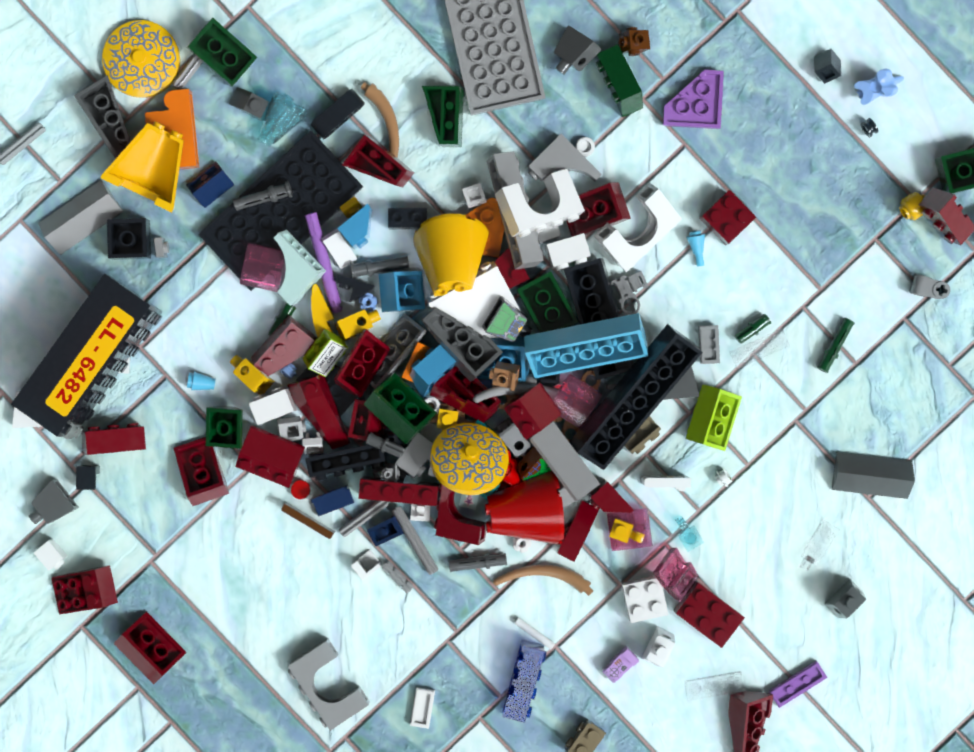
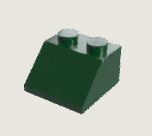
M230 406L207 407L206 446L241 449L243 410Z

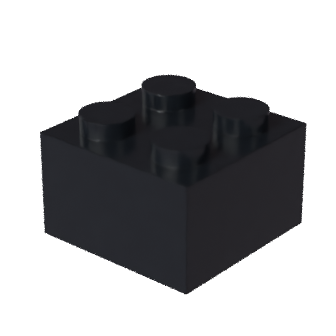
M146 218L107 219L108 258L112 260L151 259L150 220Z

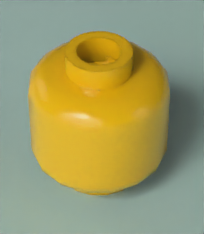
M913 192L901 200L899 210L905 219L917 220L923 216L921 213L923 209L918 204L926 195Z

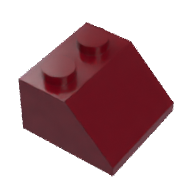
M540 382L509 401L504 408L526 440L562 415Z
M605 479L600 483L599 487L588 494L591 497L589 502L597 511L600 508L603 512L632 513L634 511Z

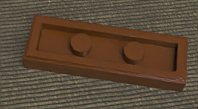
M287 502L281 508V511L328 539H331L336 532Z

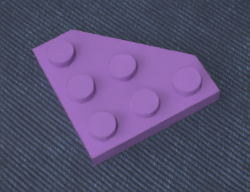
M704 70L663 108V126L721 129L724 71Z

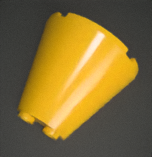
M154 121L153 124L147 123L100 178L115 186H123L154 201L155 205L172 213L175 204L184 140L181 139L183 136L181 133L174 130L171 132L164 130V125Z
M442 214L427 219L420 224L418 231H415L413 236L414 247L434 297L446 295L452 289H455L457 292H463L473 288L489 235L487 227L476 218L471 220L463 214Z

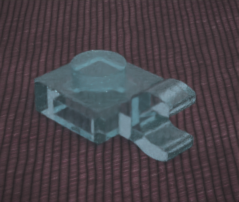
M682 516L675 519L682 531L677 535L687 552L704 543L694 525L689 528Z

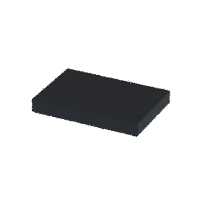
M335 365L334 369L329 372L325 379L341 417L358 396L348 393L335 383L334 378L340 370ZM306 368L296 381L318 373Z

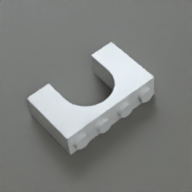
M568 169L551 173L543 180L552 201L550 214H539L532 210L525 200L519 183L503 187L495 194L512 237L519 235L522 238L531 234V231L536 230L538 233L546 230L547 226L552 225L554 228L562 225L564 221L568 220L571 223L579 219V215L585 210Z
M651 183L647 184L636 195L648 212V224L641 235L634 239L626 240L609 223L605 224L594 235L615 263L626 272L634 267L655 244L661 241L682 220L662 192Z

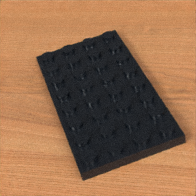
M311 130L238 197L267 190L270 185H281L288 180L293 193L292 198L288 196L278 199L277 202L268 201L236 211L234 203H232L198 234L250 291L256 288L285 261L283 252L274 239L277 233L288 230L302 245L310 238L305 219L306 214L317 212L320 226H322L340 210V206L364 188Z

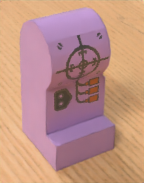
M625 646L602 672L612 683H615L632 666H635L639 659Z

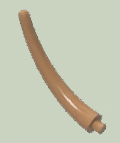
M364 82L361 86V89L365 91L364 96L381 113L388 132L389 151L398 158L399 129L393 108L383 92L377 89L374 83L369 85Z
M540 564L525 566L504 573L493 580V584L498 586L507 581L525 576H549L570 584L580 594L585 592L589 596L594 591L589 586L591 582L584 579L582 575L556 565Z

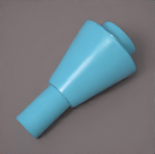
M701 230L689 232L690 235L686 236L695 255L697 267L704 266L702 253L704 251L705 233H701Z

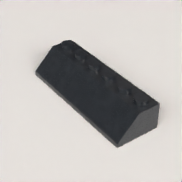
M603 258L564 269L580 325L621 317ZM634 360L593 367L596 380L627 372L633 366Z

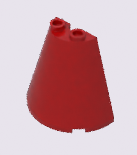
M549 471L487 496L488 504L484 505L485 514L489 515V521H486L487 533L551 544H562V540H564V511L562 496H560L558 488H560L558 478L554 472Z

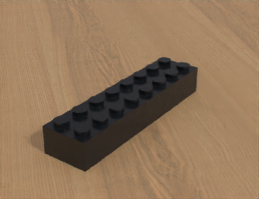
M667 324L648 346L649 356L638 358L569 441L571 446L579 455L604 470L703 352L694 342Z

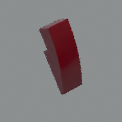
M583 500L581 501L565 532L564 540H562V544H560L556 551L557 554L575 562L598 513L593 505Z

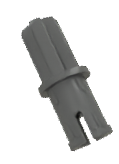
M372 432L366 440L367 445L369 444L380 449L382 453L385 451L399 458L403 456L405 451L403 446L389 441V438L384 439Z

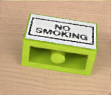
M324 329L302 359L308 369L326 377L334 369L339 359L344 356L348 346L342 337Z

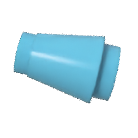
M194 371V373H189L187 388H191V390H214L216 378Z

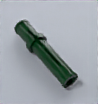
M843 318L828 349L824 350L825 354L817 369L825 373L829 372L834 360L838 359V353L855 322L848 318Z

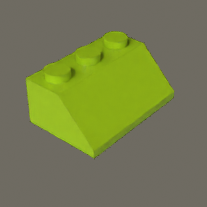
M702 384L685 439L725 451L742 397Z

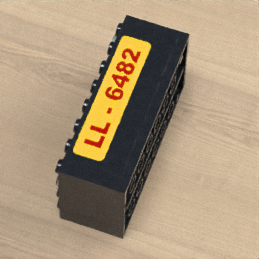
M104 273L11 405L55 436L64 437L65 439L77 438L84 428L82 426L86 419L89 420L95 412L93 409L96 404L102 403L106 397L104 394L108 388L111 389L117 382L116 376L119 374V371L123 373L129 363L126 361L131 356L134 357L140 349L138 347L142 340H147L151 334L149 330L153 324L156 326L160 322L162 311L118 280Z

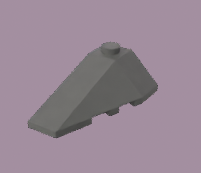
M438 308L432 310L422 319V322L439 345L456 360L455 366L470 382L478 377L503 353L489 337L479 334L470 326H465L458 322L456 318Z

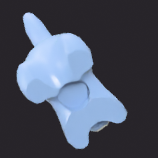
M881 69L873 79L855 83L854 87L858 89L856 95L861 99L862 105L870 103L879 96L891 97L898 92L896 84L903 81L904 77H893L890 69Z

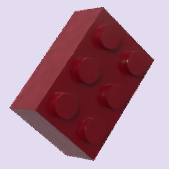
M697 580L673 610L679 617L721 648H723L745 618Z

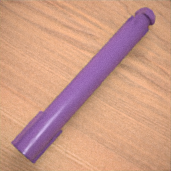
M317 212L306 214L305 219L317 262L326 270L321 278L329 306H331L330 311L332 313L341 312L343 307L340 306V296L327 248L321 239L323 234Z

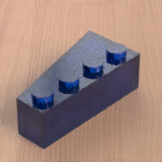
M521 639L502 717L524 723L526 717L530 718L532 711L530 706L531 699H535L537 692L535 685L540 680L542 662L544 663L547 653L544 645Z

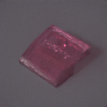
M249 243L243 263L240 284L278 292L285 263L283 252Z
M569 374L560 386L559 392L553 401L562 413L560 417L580 429L597 405L602 393Z
M648 508L633 509L632 513H607L609 533L612 530L615 519L618 518L634 524L632 530L645 534L642 543L630 538L628 543L610 537L612 551L653 546Z
M677 547L670 548L653 571L664 589L678 602L683 601L699 578L692 563L684 561Z

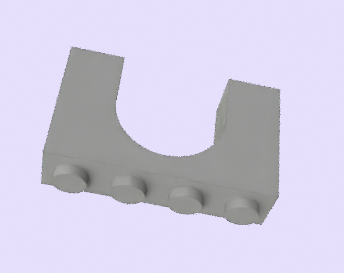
M327 638L288 665V673L293 680L296 679L300 684L298 688L304 696L307 695L310 699L309 705L314 712L317 711L321 716L319 719L325 728L328 727L331 731L369 706L370 701L360 686L339 699H328L318 693L314 684L315 673L338 656V652Z

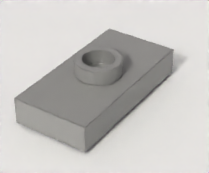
M718 325L698 326L699 349L703 352L700 355V364L720 363Z

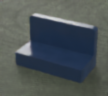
M215 161L186 184V186L201 205L206 208L233 187L234 183Z
M348 485L311 499L318 517L355 503Z

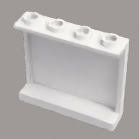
M494 261L491 263L486 262L480 266L471 290L457 292L455 289H452L446 295L435 297L433 292H431L429 297L426 298L432 310L438 308L456 318L458 322L465 326H470L474 331L481 335H486L490 339L499 337L486 333L482 325L500 296H503L519 309Z

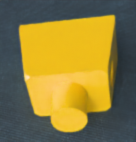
M364 309L337 321L335 327L339 336L346 341L361 334L364 329L370 330L373 327L372 323L381 320L376 309L369 313ZM357 320H362L363 325L359 326Z
M235 355L230 361V364L235 367L233 373L254 393L264 394L275 382L270 376H267L255 367L253 361L247 358L242 359L239 355Z

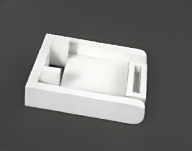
M644 475L640 479L641 484L648 488H675L678 491H685L686 488H691V478L688 476Z

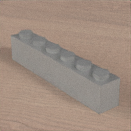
M515 153L493 154L486 162L495 194L503 187L519 183L528 204V195L524 190V180L520 175L519 161ZM499 207L515 270L536 267L544 261L543 251L538 242V233L534 230L531 231V234L522 238L519 235L512 237Z

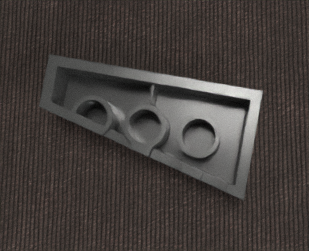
M105 76L74 96L116 159L131 141L108 76Z

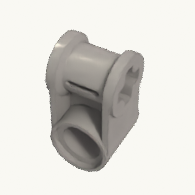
M915 275L910 294L944 299L950 294V286L942 281L922 275ZM940 287V289L943 290V293L939 294V292L936 291V288Z

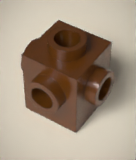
M637 27L626 28L625 32L619 34L618 43L622 53H628L629 56H638L640 53L650 50L649 30H638Z

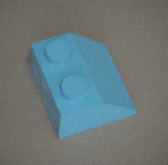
M366 204L337 228L354 249L357 247L361 249L368 243L367 239L370 237L372 219L371 207Z
M422 271L378 274L382 312L425 309Z
M441 345L437 348L432 347L429 349L422 361L418 359L411 366L410 377L422 398L432 390L433 385L453 369L456 360Z

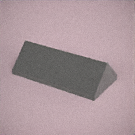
M836 452L832 490L903 499L909 498L915 483L913 461Z

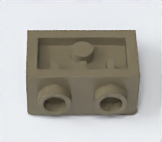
M649 416L625 444V447L631 454L634 452L640 453L646 447L644 444L648 440L652 442L660 435L659 431L661 428Z
M586 719L585 722L582 721L576 728L577 733L574 738L570 737L566 742L565 752H593L606 735V732Z

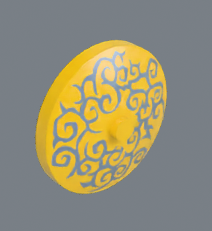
M135 20L119 26L111 33L103 48L102 63L109 81L119 91L136 98H149L162 93L174 82L180 68V52L174 38L162 26L151 21Z
M460 423L443 430L435 439L430 454L432 471L440 483L454 492L465 495L483 494L494 489L505 477L509 463L508 451L503 440L491 429L474 423Z

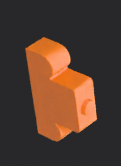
M190 89L169 91L164 96V103L169 110L146 112L145 122L146 124H153L156 121L164 125V130L171 132L174 130L183 135L181 139L184 142L180 169L200 168L192 91Z

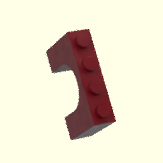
M363 476L360 479L358 499L437 506L439 484L428 482L400 483L385 481L382 478Z
M440 483L439 492L441 494L437 503L438 518L434 524L436 529L435 536L474 545L483 543L486 537V522L469 519L461 515L454 504L455 492Z

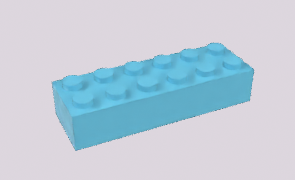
M639 313L524 336L525 355L534 378L649 356L647 337Z

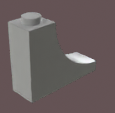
M562 134L528 166L530 170L528 172L534 180L539 179L540 181H543L551 173L565 169L582 173L594 182L602 175Z

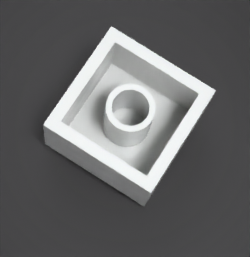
M584 233L547 244L545 247L551 268H556L557 271L568 268L570 263H575V266L586 263L587 258L591 256Z
M279 387L270 391L272 395L266 396V394H262L252 398L253 402L249 403L257 425L297 411L289 389Z
M659 575L621 582L630 623L668 615L661 577Z

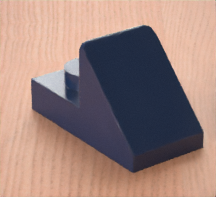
M391 516L385 521L367 529L375 547L404 534L395 516Z

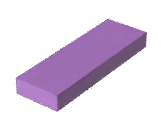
M815 661L768 692L773 694V700L780 708L828 677L819 663Z

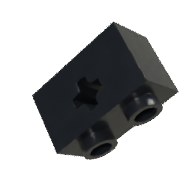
M388 208L389 230L419 229L420 224L427 220V208Z

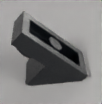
M337 274L335 282L340 283V288L350 290V287H353L350 303L375 290L374 285Z

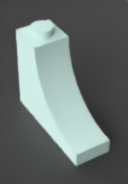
M288 230L277 233L274 237L283 252L286 264L285 278L278 293L281 295L282 300L291 306L300 302L326 270Z

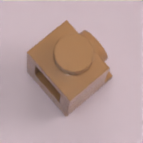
M497 361L495 367L490 370L489 379H493L492 385L511 388V391H514L518 383L520 365Z

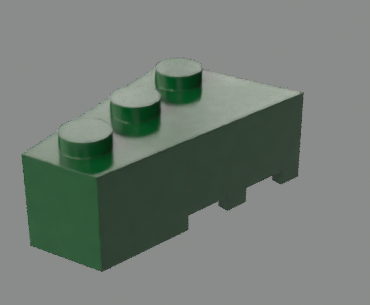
M618 44L597 54L598 61L595 62L597 69L600 73H603L605 85L607 88H610L612 98L615 104H617L622 117L643 109L642 90Z
M422 86L439 145L442 147H462L464 90L460 86Z

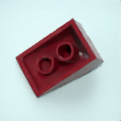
M610 182L578 195L585 211L579 215L578 220L571 223L567 220V224L573 237L583 233L586 235L598 231L607 223L613 226L631 219L619 182Z
M206 437L173 448L186 496L192 506L229 494L215 448L206 446Z

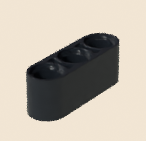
M350 89L311 123V126L324 140L365 105V102L353 89Z

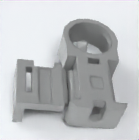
M642 271L629 276L628 280H625L627 276L624 275L611 282V285L615 284L621 297L619 302L622 310L628 315L636 314L640 310L641 304L635 295L638 292L637 289L649 287ZM630 298L637 301V310H635ZM626 300L632 311L631 313L626 311L624 308V302Z

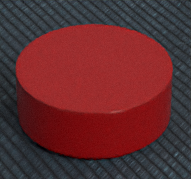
M298 480L291 487V493L296 499H305L311 492V487L305 480Z

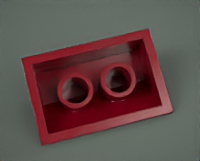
M364 329L335 376V383L348 393L362 397L391 348L367 329Z
M251 425L235 467L289 488L296 476L305 446Z
M148 612L143 614L114 642V645L153 684L187 653Z

